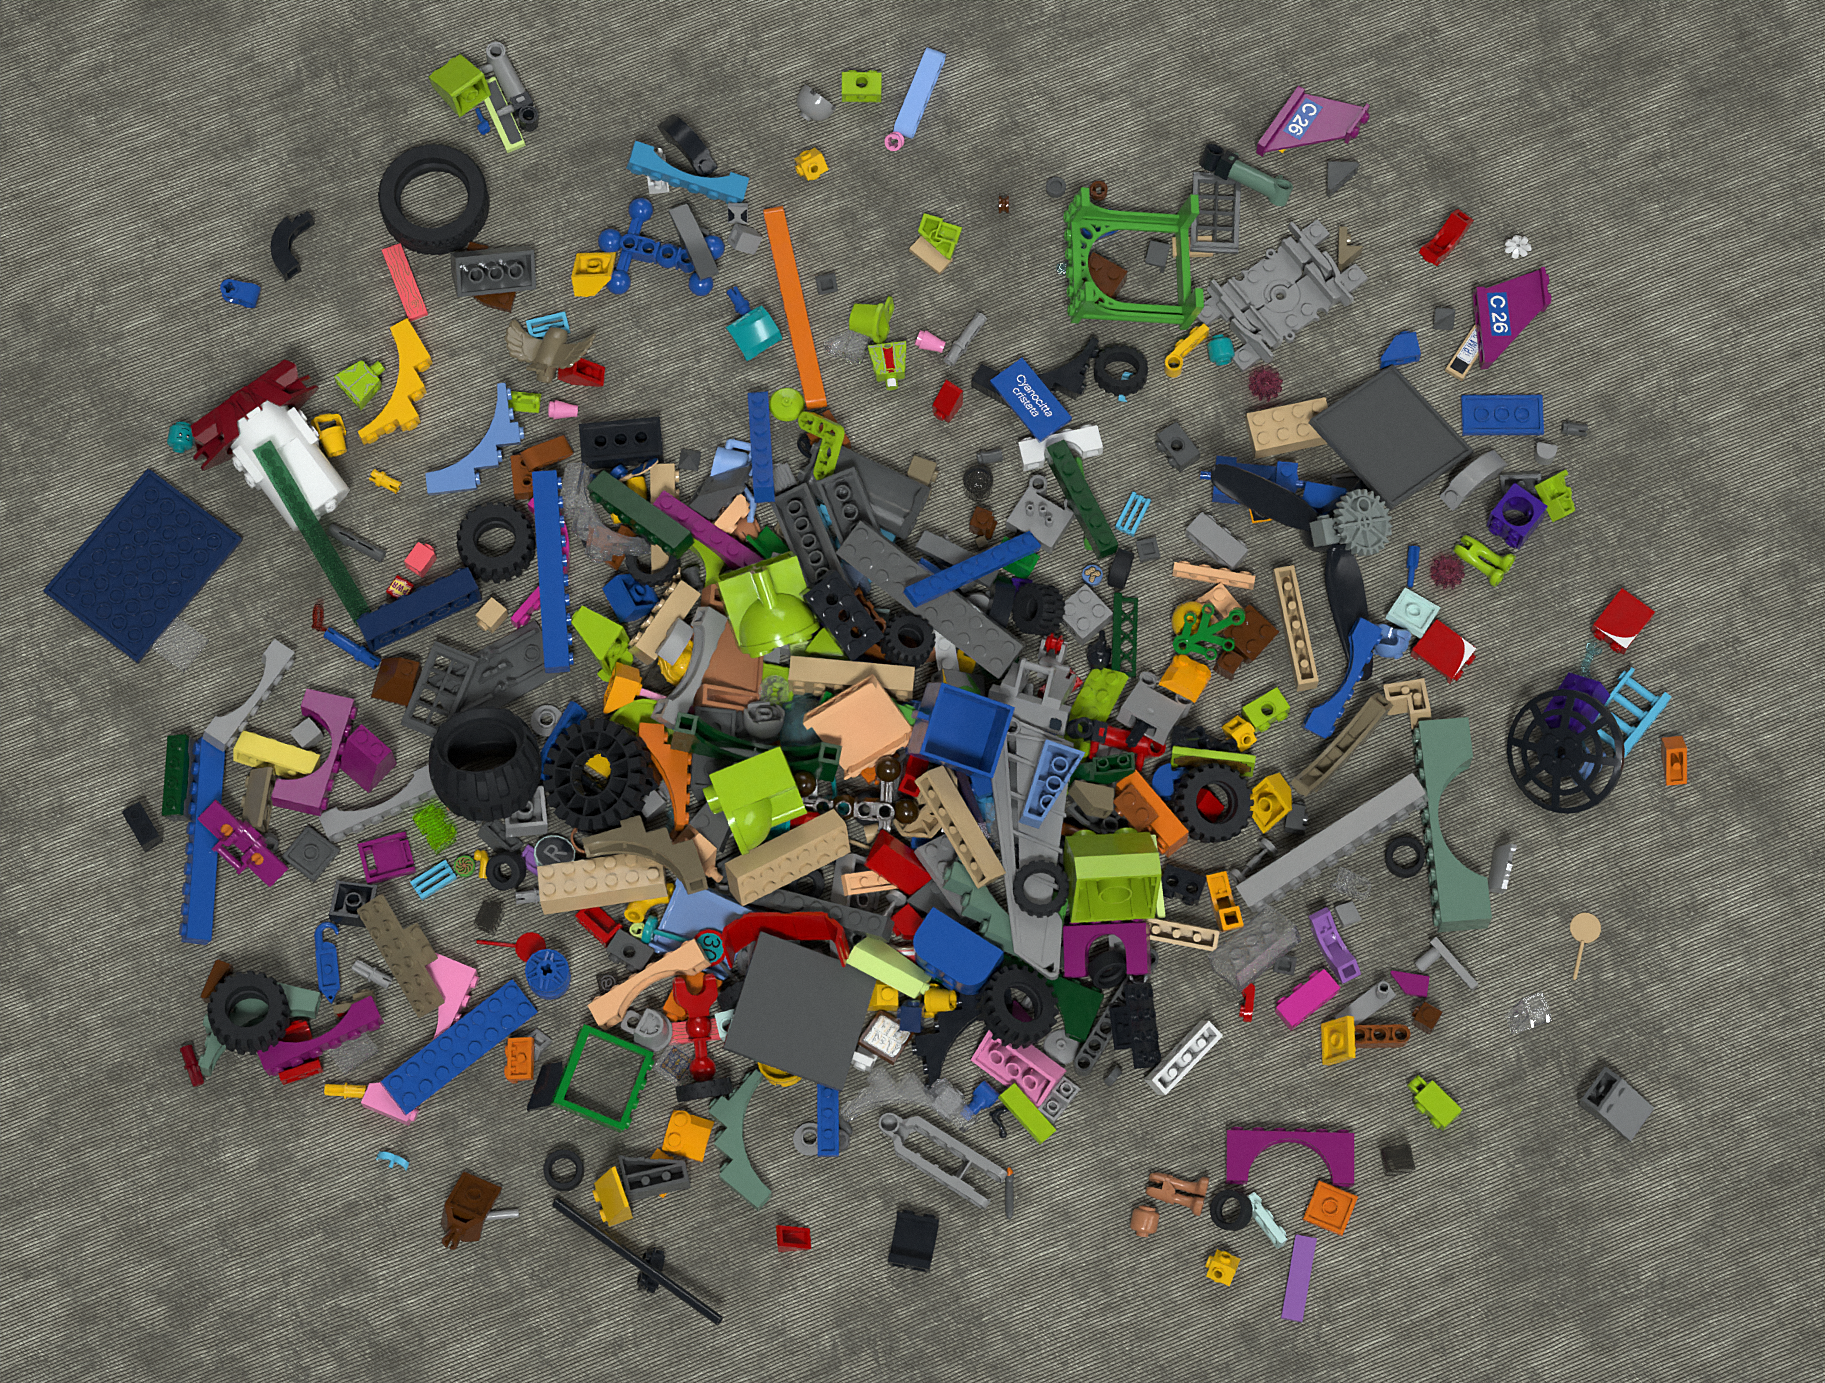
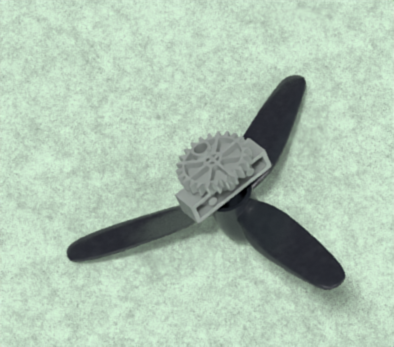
M1227 464L1215 465L1211 471V481L1219 491L1267 518L1285 526L1301 530L1300 539L1303 545L1314 552L1327 553L1324 571L1326 592L1343 651L1349 664L1350 648L1348 634L1357 618L1361 617L1369 621L1364 583L1354 554L1358 553L1359 557L1364 555L1370 556L1379 553V550L1385 548L1384 544L1389 543L1386 537L1392 535L1391 527L1393 525L1389 522L1392 519L1391 516H1388L1389 509L1383 508L1385 501L1381 502L1379 500L1380 496H1376L1359 479L1351 491L1346 493V496L1340 497L1341 502L1336 503L1339 509H1332L1318 514L1303 498L1274 482ZM1373 656L1368 664H1364L1362 668L1364 673L1360 681H1366L1371 678Z

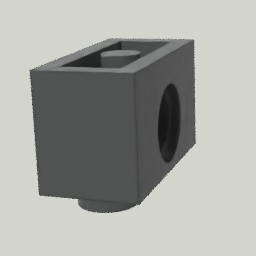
M1177 422L1157 434L1155 443L1157 449L1161 453L1164 452L1170 466L1173 469L1176 468L1179 473L1199 460V450ZM1178 445L1181 447V450L1174 451L1171 447Z
M621 929L617 931L606 948L607 955H609L608 959L616 964L621 962L626 966L625 969L632 974L643 971L656 955L654 949ZM627 950L635 951V955L632 958L624 956Z

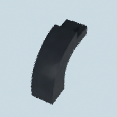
M672 115L657 126L666 141L676 146L683 153L698 176L707 177L718 168L709 155L710 151L682 119Z
M308 211L297 215L293 222L288 217L284 218L272 235L270 246L272 259L278 273L285 282L302 271L299 262L291 254V246L300 234L315 224L312 215Z
M997 575L990 587V599L985 613L1005 629L1015 597V586L1012 585V580L1005 576Z

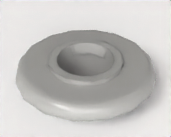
M541 706L533 712L531 726L537 734L549 737L561 718L562 713L554 706ZM544 716H551L553 721L550 725H543L541 719Z
M805 1123L796 1129L793 1142L795 1148L800 1153L808 1156L818 1154L817 1124ZM809 1133L816 1136L815 1143L811 1145L804 1142V1136Z

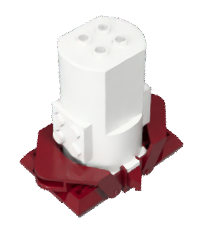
M284 359L191 425L192 441L196 451L193 459L195 461L207 459L201 465L202 471L232 459L236 469L239 472L243 471L245 473L244 479L251 488L255 487L257 491L262 489L291 529L298 531L310 524H315L321 519L322 515L333 511L347 496L350 489L319 449L318 441L320 439L318 438V432L313 426L309 428L306 416L299 410L318 391L319 387L312 385L306 388V385L311 380V376L306 375L298 379L295 363Z

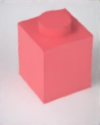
M418 542L404 560L406 568L423 578L437 559L434 548L426 543L423 545Z

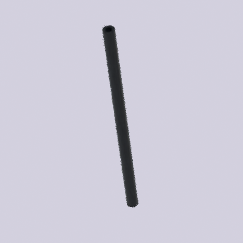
M559 1198L553 1202V1208L715 1325L721 1323L723 1316Z

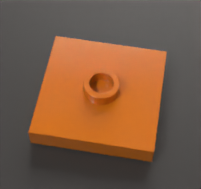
M1318 1181L1303 1221L1343 1236L1358 1196Z

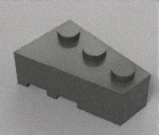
M707 802L689 824L723 853L732 831L724 811L714 815Z
M933 879L906 900V905L909 904L925 918L932 907L972 932L979 927L978 921L969 917L961 919Z
M618 1155L629 1202L691 1188L685 1161L645 1159V1157L632 1158Z

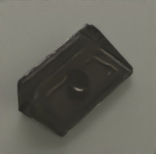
M657 657L642 676L641 684L643 689L660 694L668 682L663 674H661Z

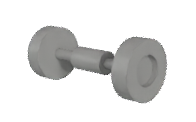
M1263 838L1259 842L1263 851L1258 856L1255 855L1246 864V868L1242 872H1239L1237 869L1231 870L1229 875L1238 885L1246 880L1244 875L1249 870L1252 871L1262 861L1261 858L1266 853L1271 857L1278 853L1276 847L1269 840Z
M890 890L886 898L891 905L886 907L882 915L890 918L894 912V906L903 908L906 904V896L897 890Z

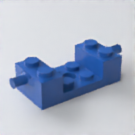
M1216 456L1215 465L1227 464L1246 470L1294 493L1297 492L1298 488L1305 489L1306 481L1299 480L1297 475L1298 463L1278 461L1277 467L1236 463L1237 457ZM1201 471L1200 479L1211 480V472ZM1213 485L1212 502L1240 504Z

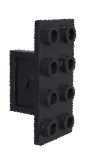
M1151 983L1124 985L1126 1006L1109 1008L1114 1050L1132 1048L1134 1069L1156 1067L1161 1062V1053L1159 1050V1034L1156 1026Z

